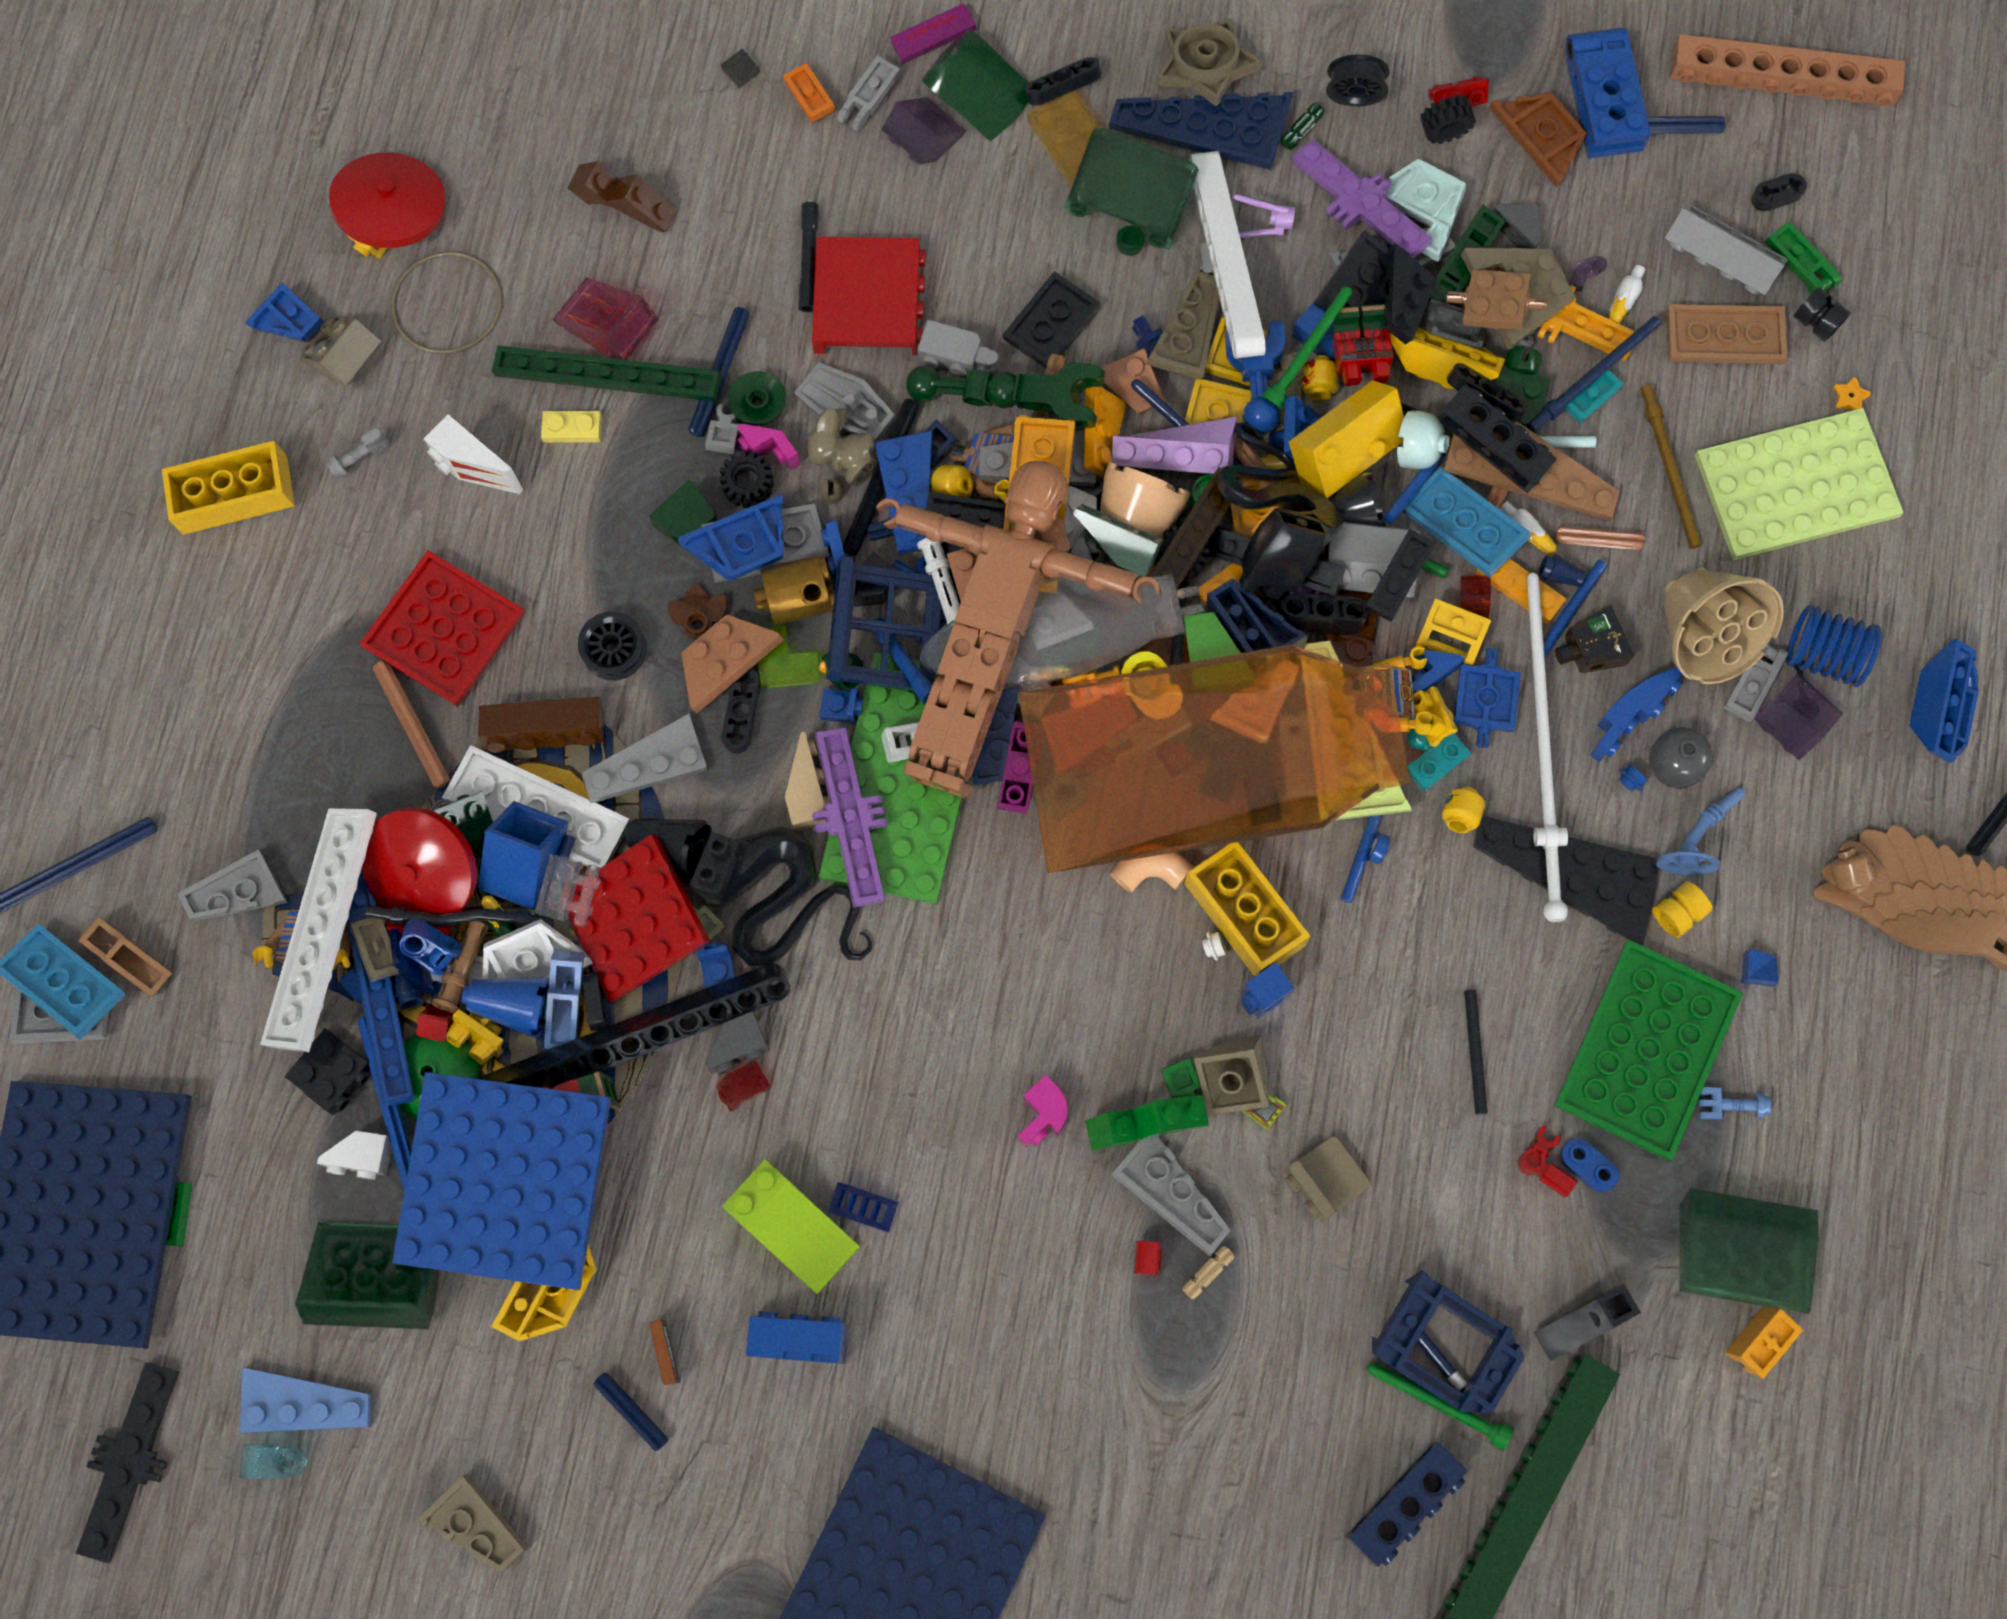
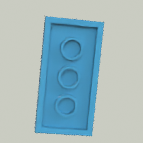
M1441 466L1426 480L1402 511V513L1489 578L1530 538V531L1449 472L1442 471Z
M37 924L0 959V975L79 1040L126 996L119 987L40 924Z

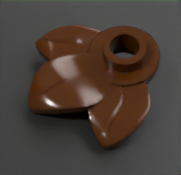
M696 583L689 588L683 602L677 600L668 602V613L672 621L683 626L685 634L695 640L710 629L714 623L722 619L727 608V600L724 594L709 598L705 590ZM697 622L703 623L702 628L699 630L693 629V625Z

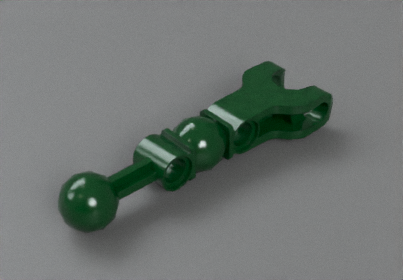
M1071 362L1053 375L1019 373L1015 375L1007 371L998 372L993 375L990 371L968 370L966 378L940 377L935 369L924 365L915 367L910 371L905 381L909 396L922 403L932 401L939 394L962 396L963 402L973 406L994 405L1006 409L1016 405L1019 409L1054 412L1061 420L1075 421V428H1094L1097 422V415L1089 407L1078 405L1077 399L1086 388L1100 387L1104 382L1105 371L1097 365Z

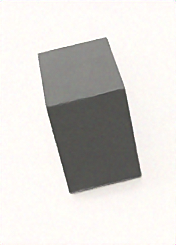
M1498 204L1495 206L1494 212L1506 219L1500 231L1517 248L1537 249L1539 244V205Z

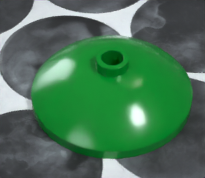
M417 1034L406 1039L404 1047L414 1093V1102L399 1104L400 1109L408 1116L417 1119L424 1082V1070L428 1067H432L434 1074L471 1079L480 1077V1064L469 1055V1051L472 1049L471 1045L465 1041L460 1048H456L447 1039L445 1042L419 1037Z

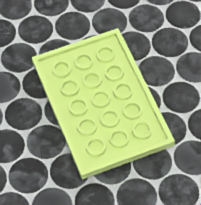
M1864 408L1701 449L1694 455L1732 560L1899 518L1904 513Z

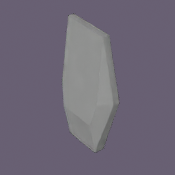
M820 362L816 364L794 392V395L818 416L828 408L836 410L839 408L847 409V419L842 430L851 434L870 433L874 437L875 442H878L896 419L895 414L864 379Z

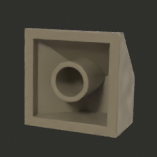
M1260 1035L1230 1039L1194 1056L1193 1059L1208 1115L1269 1107L1267 1061Z

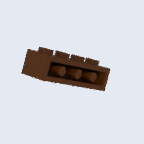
M599 696L479 706L478 737L484 752L490 751L493 753L515 749L532 750L541 747L561 748L567 745L580 744L589 746L594 743H604V711Z

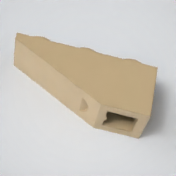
M805 732L800 733L785 794L791 823L794 830L797 831L815 827L816 824L826 822V820L813 821L812 814L823 811V806L830 804L828 795L823 796L820 787L826 784L822 768H815L813 758L818 757L814 739L808 741Z

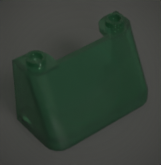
M1095 128L1092 130L1063 209L1068 210L1076 217L1091 215L1094 209L1147 229L1145 237L1152 246L1169 249L1194 187L1199 169L1194 163L1114 131L1105 128Z

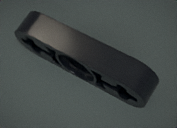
M1094 57L1083 58L1029 82L1025 86L1028 103L1033 106L1043 105L1097 81L1102 75L1099 60Z
M1455 364L1447 375V382L1455 390L1459 391L1464 384L1478 390L1484 400L1492 406L1500 408L1513 423L1518 422L1527 410L1526 403L1520 397L1465 364Z
M749 669L736 680L730 689L722 731V742L729 752L735 754L744 752L749 747L761 686L759 676L753 669ZM746 676H750L751 681L754 683L747 686L746 693L748 697L742 696L743 686L739 682L744 681ZM740 703L747 704L750 708L749 713L742 718L736 717L733 714L734 707ZM735 724L740 725L739 734L743 741L739 740L736 745H733L728 738L735 736Z

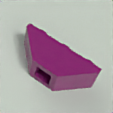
M1013 722L997 809L1022 814L1028 813L1037 773L1043 726Z

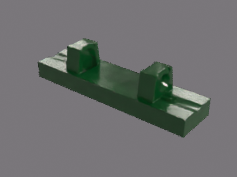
M1485 205L1479 208L1437 274V280L1430 298L1447 303L1448 290L1456 292L1463 290L1471 277L1461 256L1465 248H1489L1506 222V219ZM1447 274L1448 276H1450L1451 278H1453L1454 280H1456L1457 283L1454 282L1453 280H1451L1450 278H1448V277L1445 276V275Z

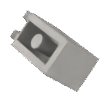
M927 320L917 349L918 362L922 363L923 366L948 370L951 374L958 377L967 375L968 370L990 371L994 375L999 370L998 353L989 348L982 347L981 339L977 333Z

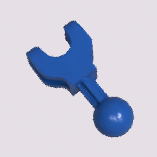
M1282 320L1270 321L1268 337L1265 339V355L1235 359L1233 356L1226 327V359L1241 372L1242 382L1250 381L1251 400L1244 407L1243 421L1257 429L1259 434L1271 432L1276 428L1280 420V411L1277 406L1269 400L1261 398V396L1268 387L1267 380L1272 379L1274 367L1279 364L1284 355L1286 338Z

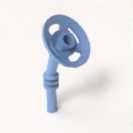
M1737 787L1717 804L1712 803L1702 811L1700 819L1683 841L1682 846L1679 847V851L1660 856L1656 861V866L1662 871L1678 875H1704L1717 871L1720 868V861L1709 854L1698 852L1696 845L1709 827H1713L1725 817V812L1745 797V792ZM1704 860L1710 861L1709 863H1706V864H1702V865H1699V864H1698V863L1703 862Z

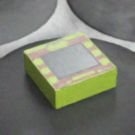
M1269 1092V1107L1243 1110L1242 1112L1267 1131L1286 1104Z

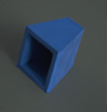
M513 801L485 830L478 889L533 910L540 902L562 840L566 834L569 821Z

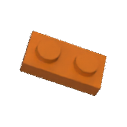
M807 63L782 75L785 85L811 124L835 111L834 103Z

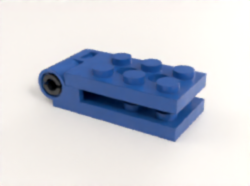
M1626 28L1568 35L1566 38V64L1580 126L1587 133L1584 139L1587 158L1643 151L1646 146L1644 140L1649 139L1651 131Z

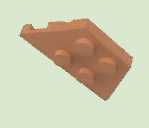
M726 614L681 652L689 704L696 714L783 642L784 639L780 634Z

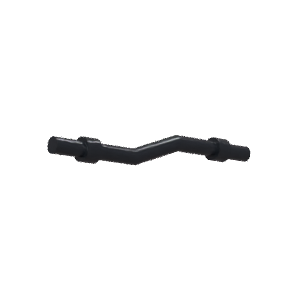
M367 905L365 917L390 920L391 924L403 925L404 922L412 919H422L429 925L438 927L477 920L515 924L516 928H521L539 919L554 928L555 917L533 915L531 911L518 910L517 913L487 908H475L441 915L405 910L406 907L393 905L392 908Z

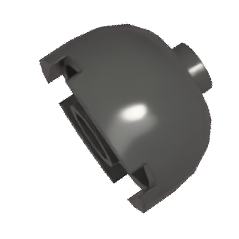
M1686 727L1673 728L1660 735L1650 748L1649 764L1650 766L1652 765L1658 781L1668 787L1684 789L1702 781L1710 770L1713 759L1711 745L1705 736L1694 729Z

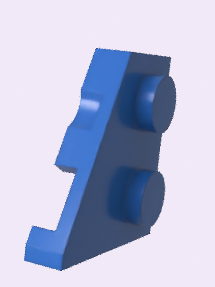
M281 283L245 323L252 329L306 342L324 321L284 283Z

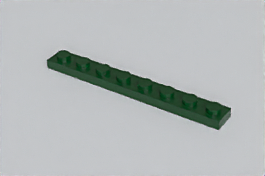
M499 345L497 346L492 367V373L496 377L716 402L721 380L719 370Z

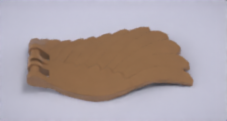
M1890 825L1885 833L1878 830L1864 829L1858 836V842L1849 840L1839 847V851L1855 847L1857 851H1866L1870 854L1877 872V878L1872 883L1873 887L1871 889L1849 895L1847 891L1838 889L1830 868L1831 863L1824 866L1821 875L1827 883L1821 884L1813 890L1812 894L1815 899L1851 912L1909 947L1928 953L1986 957L1997 968L2007 971V869L1999 866L1993 870L1991 865L1984 860L1975 865L1970 855L1965 853L1962 857L1958 858L1949 846L1943 844L1940 848H1937L1934 842L1925 835L1913 838L1904 828ZM1996 940L2001 943L2003 947L2002 952L1993 948Z

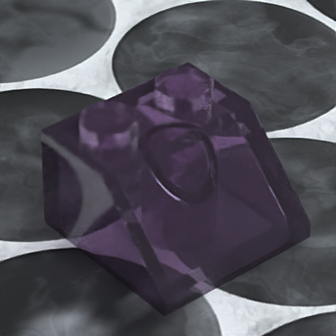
M927 97L896 101L881 129L889 136V140L893 144L902 147L909 153V158L918 164L936 162L966 132Z
M1797 673L1765 705L1754 720L1759 723L1765 732L1771 734L1780 742L1788 753L1793 754L1800 760L1825 737L1843 713L1804 677Z

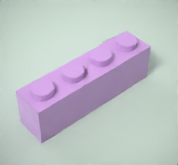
M1238 417L1123 437L1113 436L1111 462L1117 464L1118 467L1214 474L1218 467L1233 465L1236 440L1235 426Z

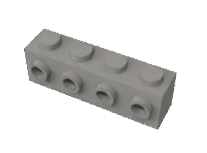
M1689 203L1682 208L1665 239L1670 241L1669 245L1680 252L1686 250L1695 255L1694 259L1705 266L1713 265L1720 269L1719 273L1729 280L1736 278L1745 284V289L1757 295L1759 293L1766 295L1788 260Z

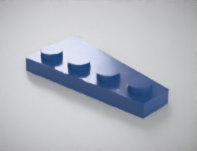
M932 431L875 442L886 499H893L900 506L905 503L926 510L928 494L930 492ZM895 507L889 508L891 519L896 515L897 510ZM900 525L893 528L898 555L920 551L917 543L927 538L926 536L901 529L902 526Z

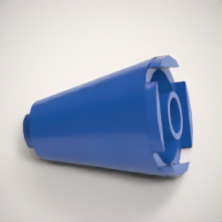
M543 976L472 980L470 986H464L462 1003L466 1004L467 1011L531 1038H539L543 1028L537 1026L539 1020H545L547 992L549 989L547 984L549 983V978Z

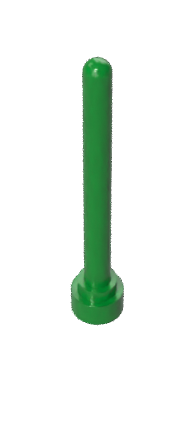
M1345 286L1340 290L1277 384H1273L1271 388L1267 387L1261 398L1275 404L1279 411L1285 404V397L1288 394L1286 392L1352 295L1350 287Z
M1372 1362L1367 1365V1372L1375 1378L1487 1435L1486 1439L1491 1441V1445L1501 1451H1504L1507 1447L1514 1427L1504 1422L1499 1424L1494 1421L1492 1424L1471 1412L1463 1413L1421 1386L1377 1363Z

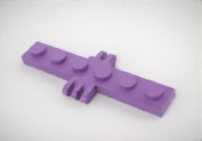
M1314 139L1292 156L1293 164L1337 199L1329 205L1326 213L1334 216L1338 223L1342 222V226L1345 229H1350L1359 220H1362L1390 245H1398L1413 259L1431 245L1432 237L1386 200L1387 191L1391 188L1392 183L1388 179L1384 180L1382 174L1377 173L1372 178L1365 176L1361 179Z
M846 727L816 732L815 739L830 804L824 805L823 811L812 814L813 821L826 820L824 823L816 824L815 830L816 832L828 831L829 836L838 837L853 908L882 903L885 898L869 832L871 829L888 826L886 818L874 819V817L885 814L884 807L872 808L873 805L883 802L882 796L861 797Z

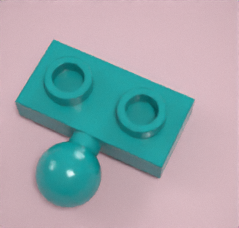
M1410 729V732L1407 734L1408 744L1414 749L1422 750L1423 754L1404 769L1424 792L1469 757L1471 753L1455 733L1445 737L1438 746L1433 747L1430 746L1426 735H1419L1414 729Z

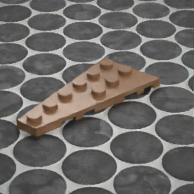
M1470 414L1473 421L1480 422L1477 415ZM1519 422L1514 424L1525 428L1532 439L1539 444L1547 446L1551 450L1552 455L1557 458L1528 494L1455 434H1451L1442 471L1606 521H1610L1613 518L1619 490ZM1493 432L1495 439L1503 441L1500 434ZM1516 451V454L1520 459L1526 460V457L1522 452Z

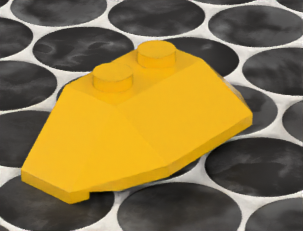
M1418 326L1414 339L1406 345L1392 333H1389L1391 343L1406 371L1413 373L1420 379H1429L1437 382L1447 389H1454L1447 382V375L1457 363L1465 364L1493 380L1498 378L1505 361L1504 358L1495 356L1493 352L1484 347L1480 349L1430 334L1421 326Z
M589 1244L581 1290L515 1281L491 1327L520 1342L567 1327L597 1270Z

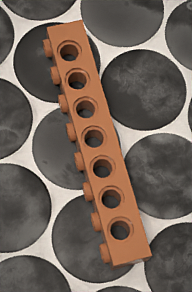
M1679 34L1672 49L1670 79L1680 80L1685 83L1700 82L1711 86L1725 85L1738 89L1764 90L1769 93L1783 92L1791 93L1795 96L1808 95L1817 96L1822 99L1848 100L1852 103L1867 102L1875 103L1879 106H1894L1904 91L1905 61Z

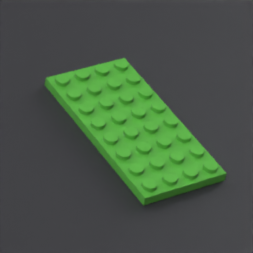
M874 652L870 668L880 670L882 653ZM888 654L887 671L903 673L891 655ZM913 660V662L919 669L920 661ZM936 664L935 680H936V678H937L938 676H941L940 674L937 673L938 668H939V665H937V664ZM866 685L863 695L864 701L861 707L862 714L858 716L850 749L861 797L882 796L883 802L873 805L872 808L884 807L885 814L874 817V819L886 818L888 822L886 827L869 830L883 894L937 905L962 797L920 784L903 773L906 762L909 759L887 762L881 739L884 728L919 722L925 705L914 691ZM905 736L907 745L911 746L910 736ZM894 739L896 748H900L898 739ZM828 836L819 880L848 886L838 837Z

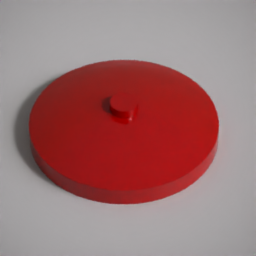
M374 153L351 161L336 174L329 190L330 209L338 227L352 239L373 247L398 248L419 242L438 227L445 213L444 188L437 174L422 161L399 153Z
M404 807L388 813L374 823L373 832L366 850V858L362 864V872L371 894L382 907L403 906L406 907L405 910L441 915L463 911L474 895L477 883L476 861L465 836L451 821L429 809Z

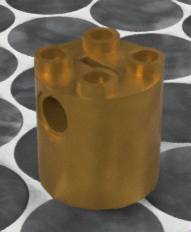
M818 555L760 569L764 586L753 589L759 612L770 609L775 626L832 612L834 592L831 584L825 585V581L830 580L824 556L818 557ZM809 584L817 585L813 589L805 588Z

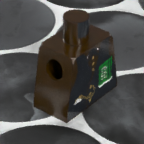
M1612 605L1603 608L1570 627L1565 634L1567 644L1555 648V655L1559 664L1563 665L1575 661L1581 673L1622 667L1627 665L1634 657Z

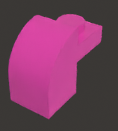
M1045 1075L1023 1095L1024 1101L1038 1114L1018 1134V1140L1026 1148L1031 1143L1035 1147L1041 1143L1049 1134L1046 1131L1048 1127L1058 1136L1067 1120L1066 1098L1060 1088Z

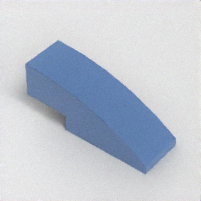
M553 951L550 961L549 989L547 992L544 1049H552L577 1039L584 971V952Z

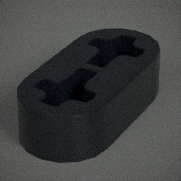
M1791 173L1762 182L1752 194V205L1759 211H1770L1795 203L1800 200L1806 191V180L1799 174ZM1788 184H1789L1792 188H1794V187L1797 188L1796 192H1794L1793 189H1788V190H1785V189H1786V187L1788 186ZM1764 193L1765 196L1772 195V197L1768 201L1766 197L1761 198V194Z
M599 972L584 974L582 977L587 1020L591 1031L608 1027L604 991L599 983Z

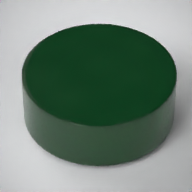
M1129 225L1118 231L1116 246L1122 254L1127 256L1137 255L1144 247L1145 237L1140 228Z

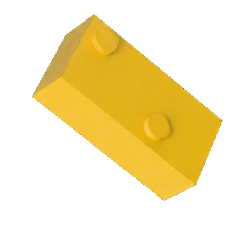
M1372 380L1288 441L1300 484L1329 498L1400 445L1404 437H1399L1404 415L1397 388Z
M275 441L162 469L168 520L183 535L295 507L288 457Z
M1237 840L1187 872L1184 882L1185 886L1254 977L1275 962L1280 965L1306 947L1310 934Z

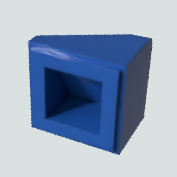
M1752 949L1743 953L1741 983L1769 987L1778 984L1776 956Z

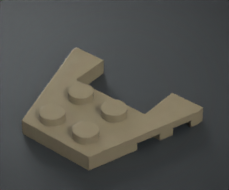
M1465 248L1461 254L1470 274H1472V269L1487 271L1498 269L1501 272L1531 274L1530 296L1534 298H1548L1547 311L1529 309L1524 317L1522 330L1498 329L1508 350L1515 347L1519 341L1528 337L1536 328L1545 321H1549L1575 299V295L1551 249Z

